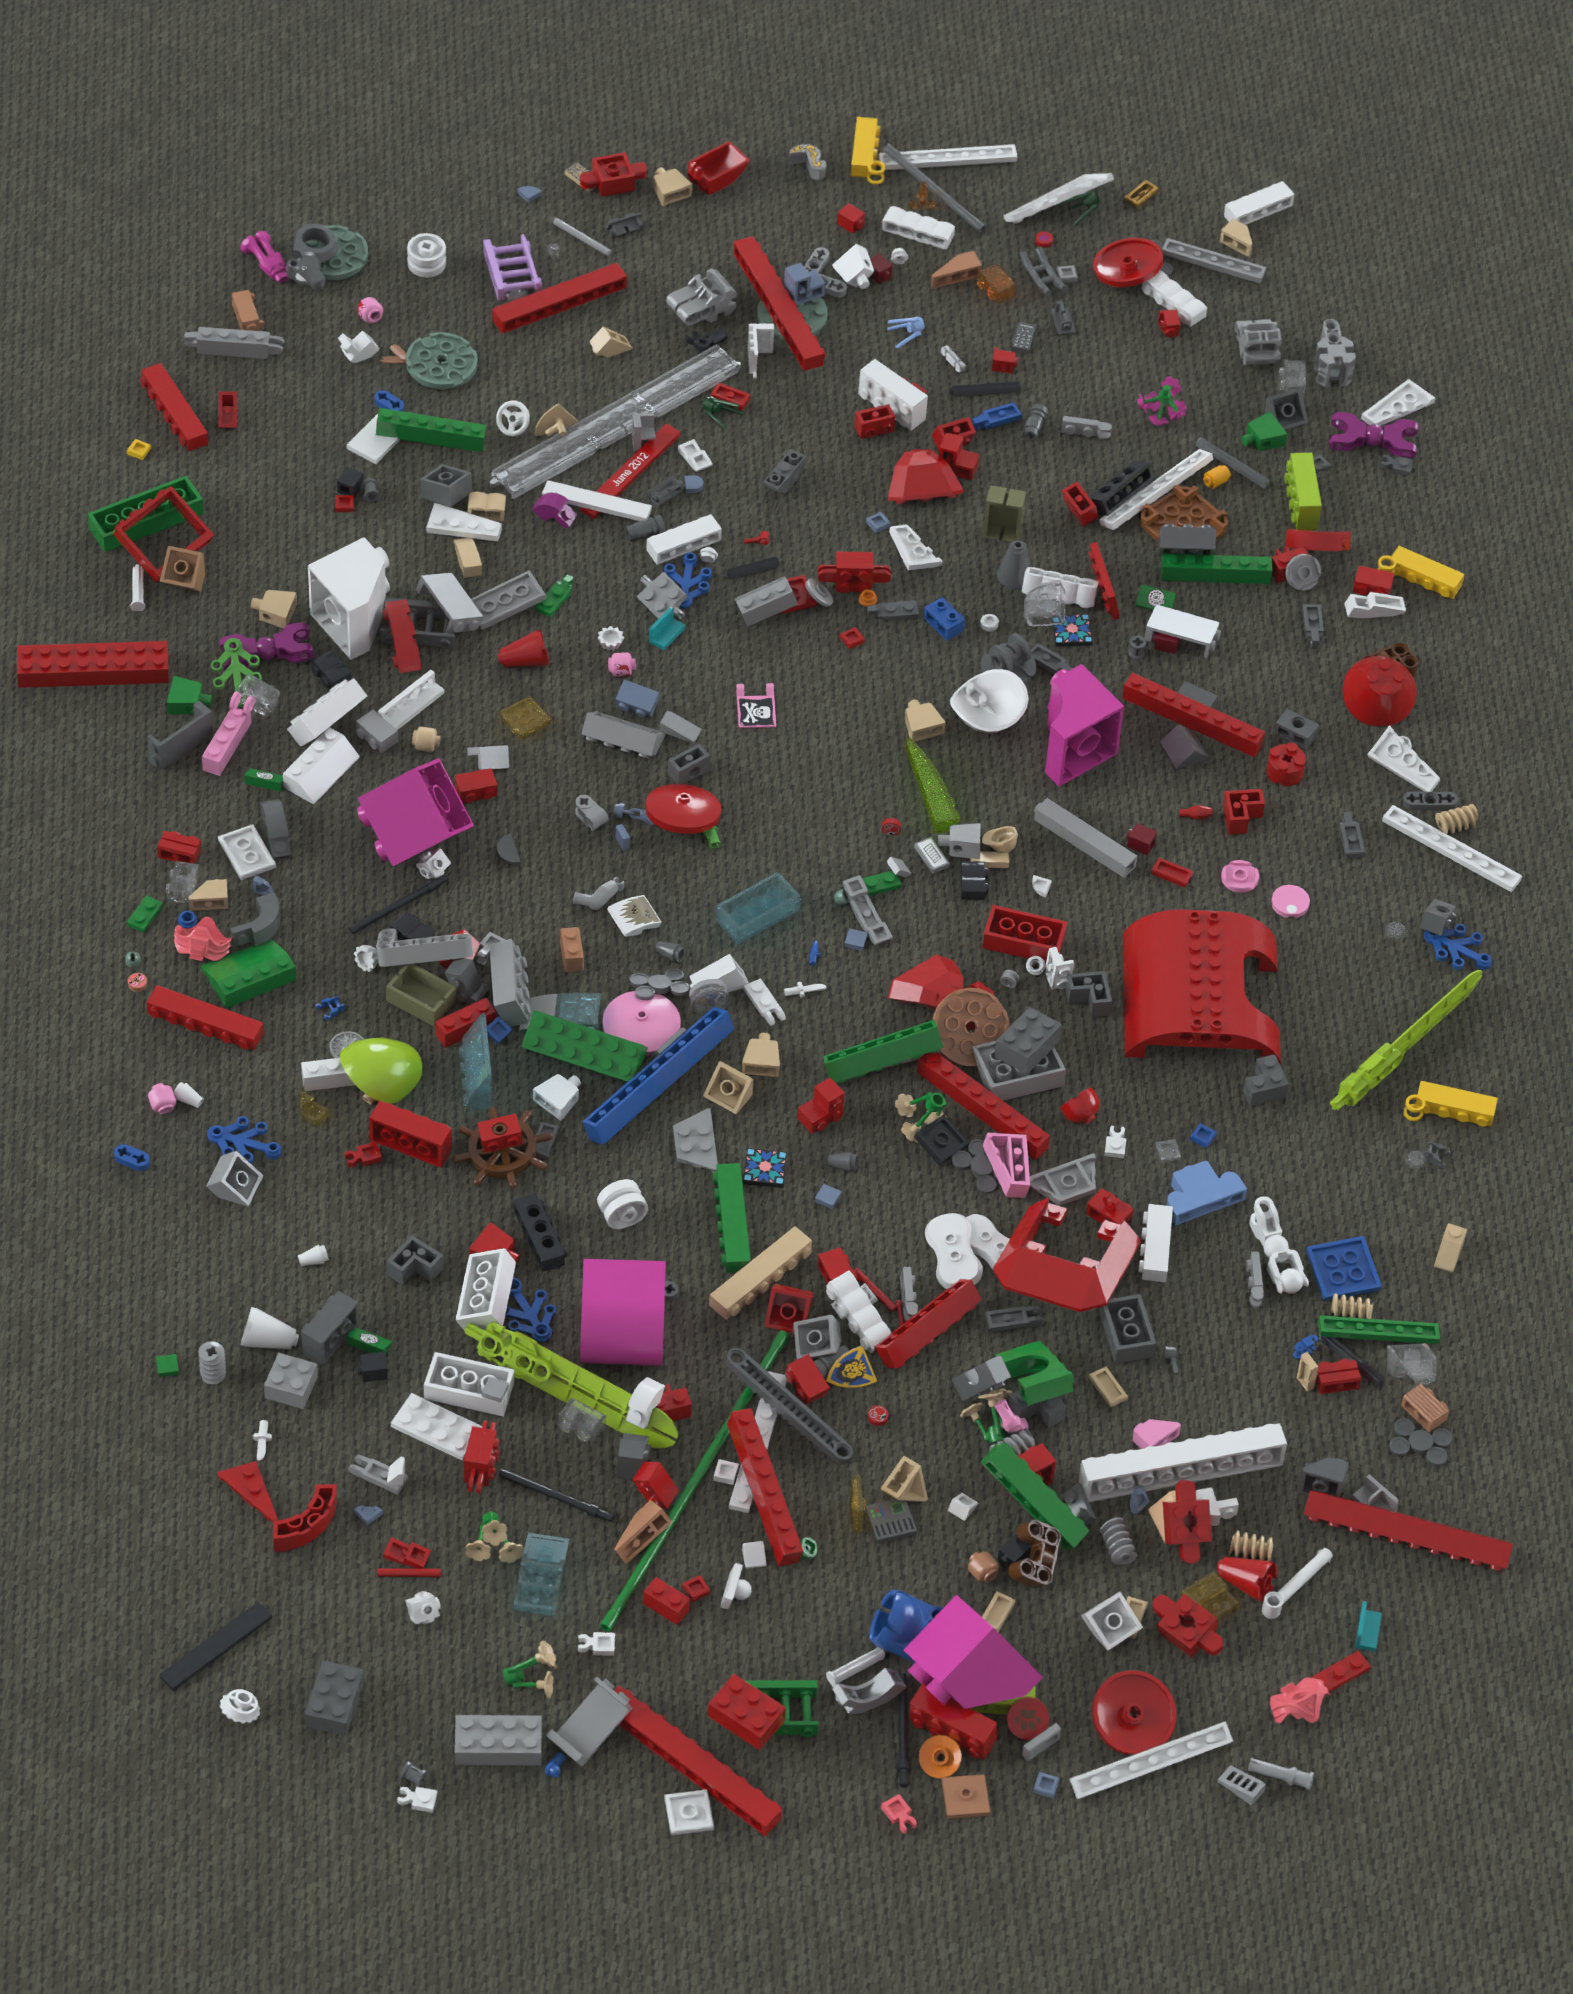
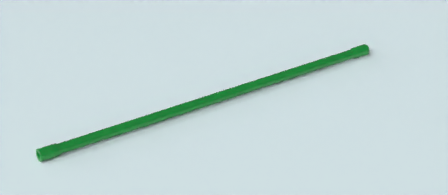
M783 1330L778 1332L771 1343L770 1349L760 1363V1366L767 1372L790 1337ZM751 1387L745 1388L731 1413L746 1408L754 1395ZM731 1413L668 1514L672 1523L651 1542L614 1605L601 1622V1629L611 1632L629 1598L729 1436L730 1432L727 1422Z

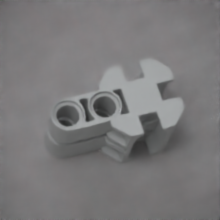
M710 269L707 270V277L701 279V275L698 274L691 279L688 286L670 293L666 302L677 313L679 318L687 326H690L704 319L709 322L716 321L717 315L724 312V316L731 314L736 308V302H733L731 299L737 297V292L717 270Z
M1271 319L1254 320V323L1251 320L1235 321L1236 338L1239 343L1240 357L1243 358L1244 365L1280 362L1281 353L1279 346H1281V332L1277 328V322H1272Z
M1327 319L1323 323L1322 336L1317 344L1314 371H1318L1316 381L1324 387H1331L1330 381L1338 380L1340 387L1347 386L1352 381L1356 359L1355 353H1351L1353 342L1341 336L1339 323L1334 319Z

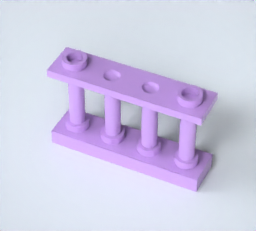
M524 234L521 235V244L495 247L492 246L490 239L483 240V252L498 301L505 300V293H508V291L534 288L536 293L539 292V288H542L541 278L537 277L530 254V242L526 241ZM523 251L524 255L500 260L495 257L496 254ZM522 263L527 265L526 269L506 272L499 270L501 266ZM527 275H530L531 281L512 284L503 283L504 279Z

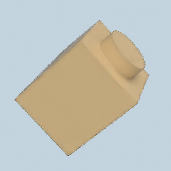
M1232 219L1221 230L1220 242L1249 257L1251 255L1252 241L1248 227Z
M602 327L589 341L593 347V352L598 356L602 355L606 358L633 348L625 336L605 327Z
M227 879L207 880L189 896V910L228 909Z
M1448 1223L1434 1267L1449 1272L1454 1271L1465 1241L1467 1229Z

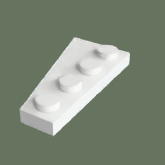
M1408 379L1365 411L1361 419L1369 425L1376 424L1382 426L1435 403V397Z
M1390 726L1368 753L1370 759L1424 792H1432L1440 781V777L1417 756L1413 749L1411 750Z

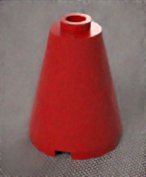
M541 629L501 648L500 653L497 654L499 664H503L504 667L550 665Z
M1225 1557L1218 1562L1217 1571L1219 1576L1257 1601L1264 1602L1265 1595L1272 1592L1274 1588L1271 1582L1273 1578H1277L1278 1568L1276 1563Z

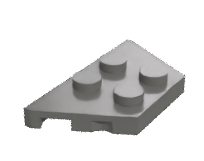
M707 1108L673 1125V1135L677 1162L691 1164L699 1169L703 1167L712 1170L713 1173L716 1172V1164L718 1162L711 1109Z
M1095 1154L1087 1155L1030 1176V1187L1046 1198L1049 1197V1200L1059 1206L1094 1194L1096 1189Z

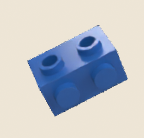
M943 598L925 607L924 619L946 641L964 631L965 619L963 615L959 614Z

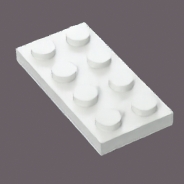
M413 1393L410 1394L391 1422L392 1428L462 1461L465 1457L472 1426L482 1428L481 1425Z

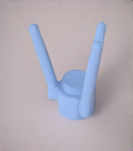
M918 316L888 321L889 324L905 323L888 327V331L906 327L909 333H914L896 345V348L903 346L916 336H920L921 331L924 330V322Z

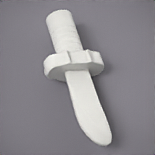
M798 982L797 987L785 988L784 995L799 994L800 998L805 997L806 992L822 991L826 989V986L823 984L803 986L801 982Z
M266 1420L260 1421L259 1433H255L253 1437L255 1441H258V1461L262 1460L265 1456L266 1441H271L272 1435L267 1433L268 1421Z

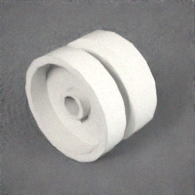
M425 233L413 237L408 242L407 264L413 274L420 277H433L445 269L446 246L440 237Z
M625 1179L611 1183L599 1193L597 1198L598 1206L601 1212L604 1213L607 1224L613 1229H623L635 1225L645 1217L648 1211V1205L641 1195L637 1183L633 1180Z

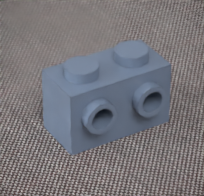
M623 680L616 697V706L623 711L630 710L635 712L639 717L646 718L647 716L651 718L659 701V692Z

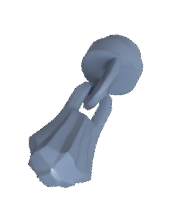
M624 803L615 805L614 815L617 818H623L624 813H626L633 819L642 820L650 825H654L647 817L644 809L632 808L629 811L625 810ZM635 812H640V816H635Z

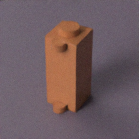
M249 290L232 293V306L241 330L260 331V328L264 327L265 323L263 320H259L253 303L255 295L250 293Z

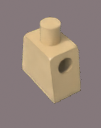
M658 168L655 171L654 189L662 206L692 196L691 182L677 169L665 171L664 168Z
M267 590L263 600L253 598L251 601V609L259 610V620L280 628H284L289 624L297 605L296 592Z
M916 699L908 703L909 708L905 712V722L911 742L945 733V721L931 703L920 705Z
M760 1033L758 1039L752 1038L748 1043L742 1062V1073L779 1077L778 1042L770 1040L768 1033Z

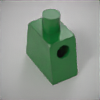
M1267 412L1248 423L1246 435H1243L1241 440L1244 446L1254 444L1258 451L1285 446L1287 433L1273 414Z
M177 676L173 677L167 700V714H194L193 704L198 701L205 706H211L212 695L203 694V685L200 682Z

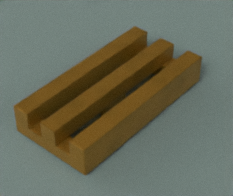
M1145 180L1126 195L1124 201L1129 202L1131 206L1134 205V208L1138 209L1157 194L1159 188Z

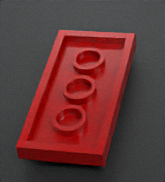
M1097 542L1090 544L1091 552H1088L1093 573L1097 576L1095 578L1098 581V588L1100 587L1102 599L1106 603L1107 614H1111L1113 620L1120 619L1116 596Z

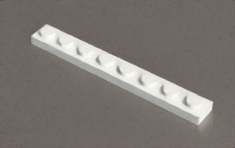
M1015 145L900 152L916 168L1017 162ZM879 153V161L884 163L885 170L904 169L885 153Z
M1201 449L1197 450L1133 495L1110 515L1100 518V525L1112 530L1118 528L1125 521L1142 511L1146 503L1150 505L1152 502H1155L1162 495L1168 493L1173 486L1181 484L1186 478L1192 476L1202 467H1205L1213 460L1212 453Z
M1394 805L1383 816L1382 821L1510 892L1515 889L1522 879V875Z
M768 1371L770 1375L786 1387L787 1380L785 1375ZM760 1398L755 1420L767 1450L778 1414L775 1409L770 1408L769 1403L765 1404L764 1399ZM741 1465L729 1503V1509L749 1513L753 1495Z
M1225 1721L1073 1777L1070 1781L1075 1795L1079 1799L1233 1742V1739Z

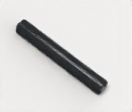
M1019 381L951 386L952 396L1021 391Z
M1320 1336L1319 1340L1342 1359L1356 1360L1359 1372L1375 1386L1379 1387L1384 1383L1385 1378L1338 1339Z

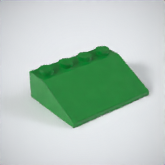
M272 939L261 945L249 946L224 956L218 961H212L200 966L225 1008L296 980V966L287 952Z

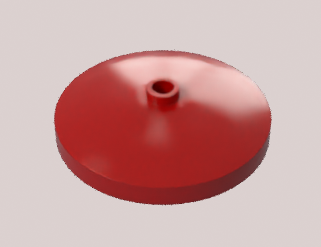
M1126 238L1115 241L1105 246L1096 255L1093 262L1095 275L1102 283L1114 287H1130L1144 283L1153 278L1162 268V250L1155 242L1144 238Z
M669 784L656 788L647 796L645 812L647 817L660 828L675 833L694 834L707 831L719 822L721 804L712 793L700 787L688 784Z
M1129 1670L1111 1676L1099 1687L1092 1703V1720L1098 1735L1105 1744L1119 1753L1133 1756L1167 1742L1175 1728L1176 1706L1170 1691L1159 1679L1142 1671Z

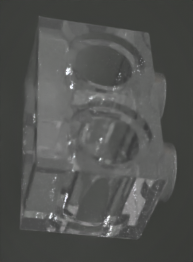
M250 674L240 682L237 690L241 694L240 703L245 704L249 696L254 697L253 710L264 716H268L275 709L281 692Z
M176 861L174 869L171 868L170 871L171 882L167 883L166 895H169V902L189 905V896L196 891L200 876L199 864Z

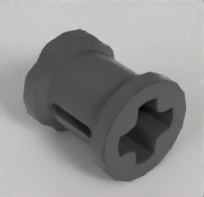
M367 478L361 482V488L364 490V500L367 502L377 501L380 498V493L376 489L377 481L373 478Z
M1133 636L1129 642L1131 648L1128 654L1133 659H1141L1145 654L1146 640L1142 636Z
M408 1761L400 1773V1778L408 1779L415 1783L416 1787H421L426 1781L429 1772L426 1769L421 1770L413 1765V1762Z

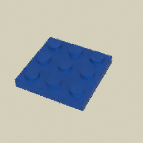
M1364 1236L1308 1246L1306 1248V1253L1323 1302L1332 1300L1334 1293H1337L1338 1299H1340L1342 1295L1350 1297L1381 1291L1382 1285Z

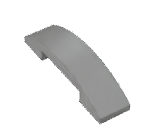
M861 876L843 881L851 908L863 930L868 932V938L874 945H878L892 940L893 937L886 923H882L867 895L868 889Z

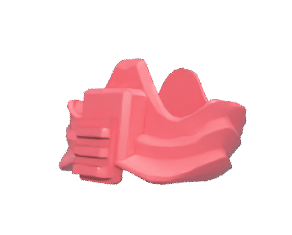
M204 917L197 925L189 929L183 928L180 925L175 927V947L181 954H190V959L203 961L205 957L212 961H218L229 953L232 937H224L214 920L210 917Z
M1306 1677L1296 1686L1294 1683H1290L1280 1689L1281 1694L1271 1696L1270 1706L1275 1722L1281 1723L1288 1715H1292L1296 1719L1304 1718L1310 1723L1316 1722L1319 1719L1323 1697L1331 1695L1328 1692V1688L1324 1686V1681Z

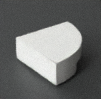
M1033 875L1032 885H1034V890H1037L1039 895L1046 898L1052 880Z

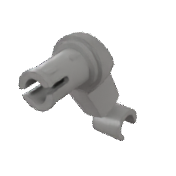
M614 877L613 880L601 885L592 895L575 891L573 904L589 906L591 910H598L617 891L623 890L624 881L618 883L619 878Z

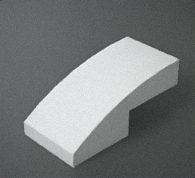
M694 439L678 446V451L696 472L713 465L704 450L701 451Z

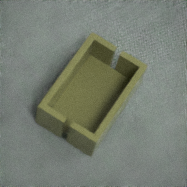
M990 485L986 500L983 537L999 540L1003 525L1006 527L1002 541L1013 542L1020 539L1026 499L1025 491L1014 489L1006 491V488Z
M405 964L398 972V976L396 975L386 986V1001L435 1027V1021L443 1018L444 1012L447 1013L457 1002V987L415 964Z

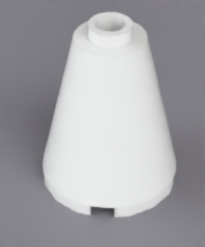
M251 1307L241 1345L255 1348L291 1349L292 1346L296 1347L299 1335L295 1334L296 1329L258 1308Z

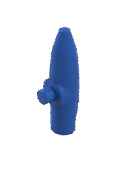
M817 940L812 944L809 965L815 966L817 957H821V953H818Z

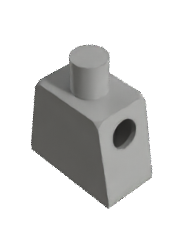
M981 823L950 826V835H938V846H950V856L980 859Z

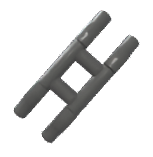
M1042 247L1035 249L1041 264L1033 267L1026 251L1019 254L1025 270L1028 271L1042 294L1048 297L1051 296L1052 291L1045 284L1052 282L1057 289L1062 292L1067 291L1068 287L1061 281L1049 264ZM1046 271L1049 276L1040 279L1037 273Z

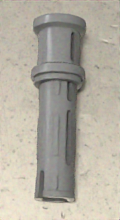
M1251 1758L1248 1771L1287 1781V1784L1290 1786L1294 1784L1305 1787L1307 1791H1310L1314 1772L1307 1773L1297 1770V1767L1289 1769Z

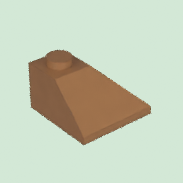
M168 546L160 582L201 592L205 577L204 553Z

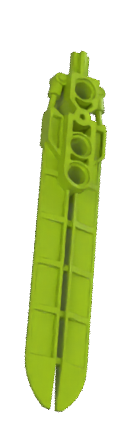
M1476 970L1469 974L1392 1044L1385 1043L1359 1066L1356 1073H1351L1342 1081L1338 1095L1330 1102L1332 1109L1339 1110L1345 1104L1347 1106H1354L1367 1094L1369 1089H1373L1400 1064L1404 1053L1473 991L1480 981L1483 971Z
M470 1322L465 1327V1334L479 1341L477 1346L478 1354L490 1362H495L500 1367L514 1369L515 1378L523 1379L621 1433L648 1436V1444L652 1448H667L675 1444L676 1441L654 1429L656 1428L676 1439L678 1437L677 1429L672 1420L657 1407L652 1409L648 1425L643 1429L626 1421L630 1408L628 1403L632 1396L631 1393L548 1350L528 1336L517 1331L507 1330L505 1326L499 1325L496 1322L488 1324L485 1330ZM491 1338L495 1341V1345L492 1344ZM501 1355L504 1358L503 1363L495 1357ZM543 1366L547 1369V1373L544 1372Z

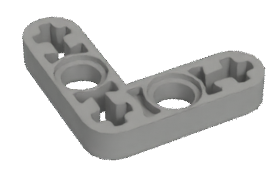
M822 247L815 249L804 268L807 272L817 271L823 281L827 283L825 285L826 294L835 297L845 296L847 293L846 283L820 274L829 260V251ZM815 265V266H818L819 268H817V269H812V268H810V266Z

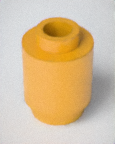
M1219 465L1204 474V484L1211 489L1222 485L1231 477L1230 470L1225 465Z

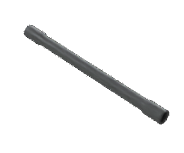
M887 144L884 147L883 152L907 170L968 222L979 234L986 229L984 223L963 208L903 157L891 144Z

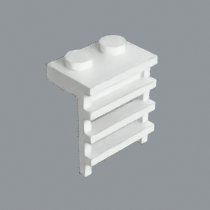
M749 324V374H753V379H757L758 353H773L774 324Z

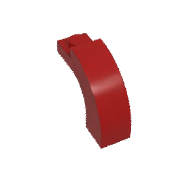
M1303 529L1286 530V546L1288 548L1298 549L1305 547L1306 550L1318 551L1350 550L1351 532Z

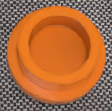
M864 590L859 596V602L865 607L875 605L877 603V596L872 590Z

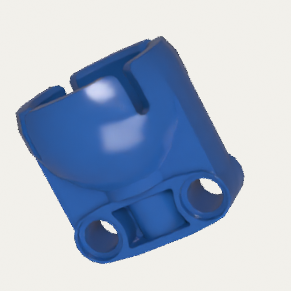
M893 1589L881 1601L882 1607L890 1609L891 1613L880 1609L876 1611L870 1626L869 1638L875 1646L915 1663L904 1649L943 1608L932 1606L901 1590Z

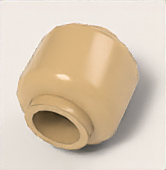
M419 727L417 730H414L412 745H415L416 750L433 752L435 747H439L440 736H437L436 729Z

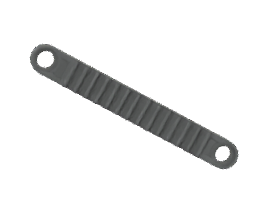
M739 1348L729 1350L725 1358L726 1366L740 1378L741 1382L746 1383L747 1388L751 1387L752 1392L757 1393L759 1398H763L765 1404L769 1403L771 1409H775L777 1414L782 1415V1419H787L789 1425H794L796 1431L799 1430L802 1436H806L807 1441H812L814 1447L817 1446L820 1452H824L834 1462L842 1465L850 1461L853 1449L848 1442L746 1352ZM738 1356L741 1362L735 1363L731 1360V1357ZM837 1450H845L847 1456L842 1457L838 1455Z

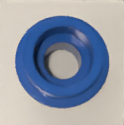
M184 911L178 917V924L186 929L192 928L197 925V917L191 911Z

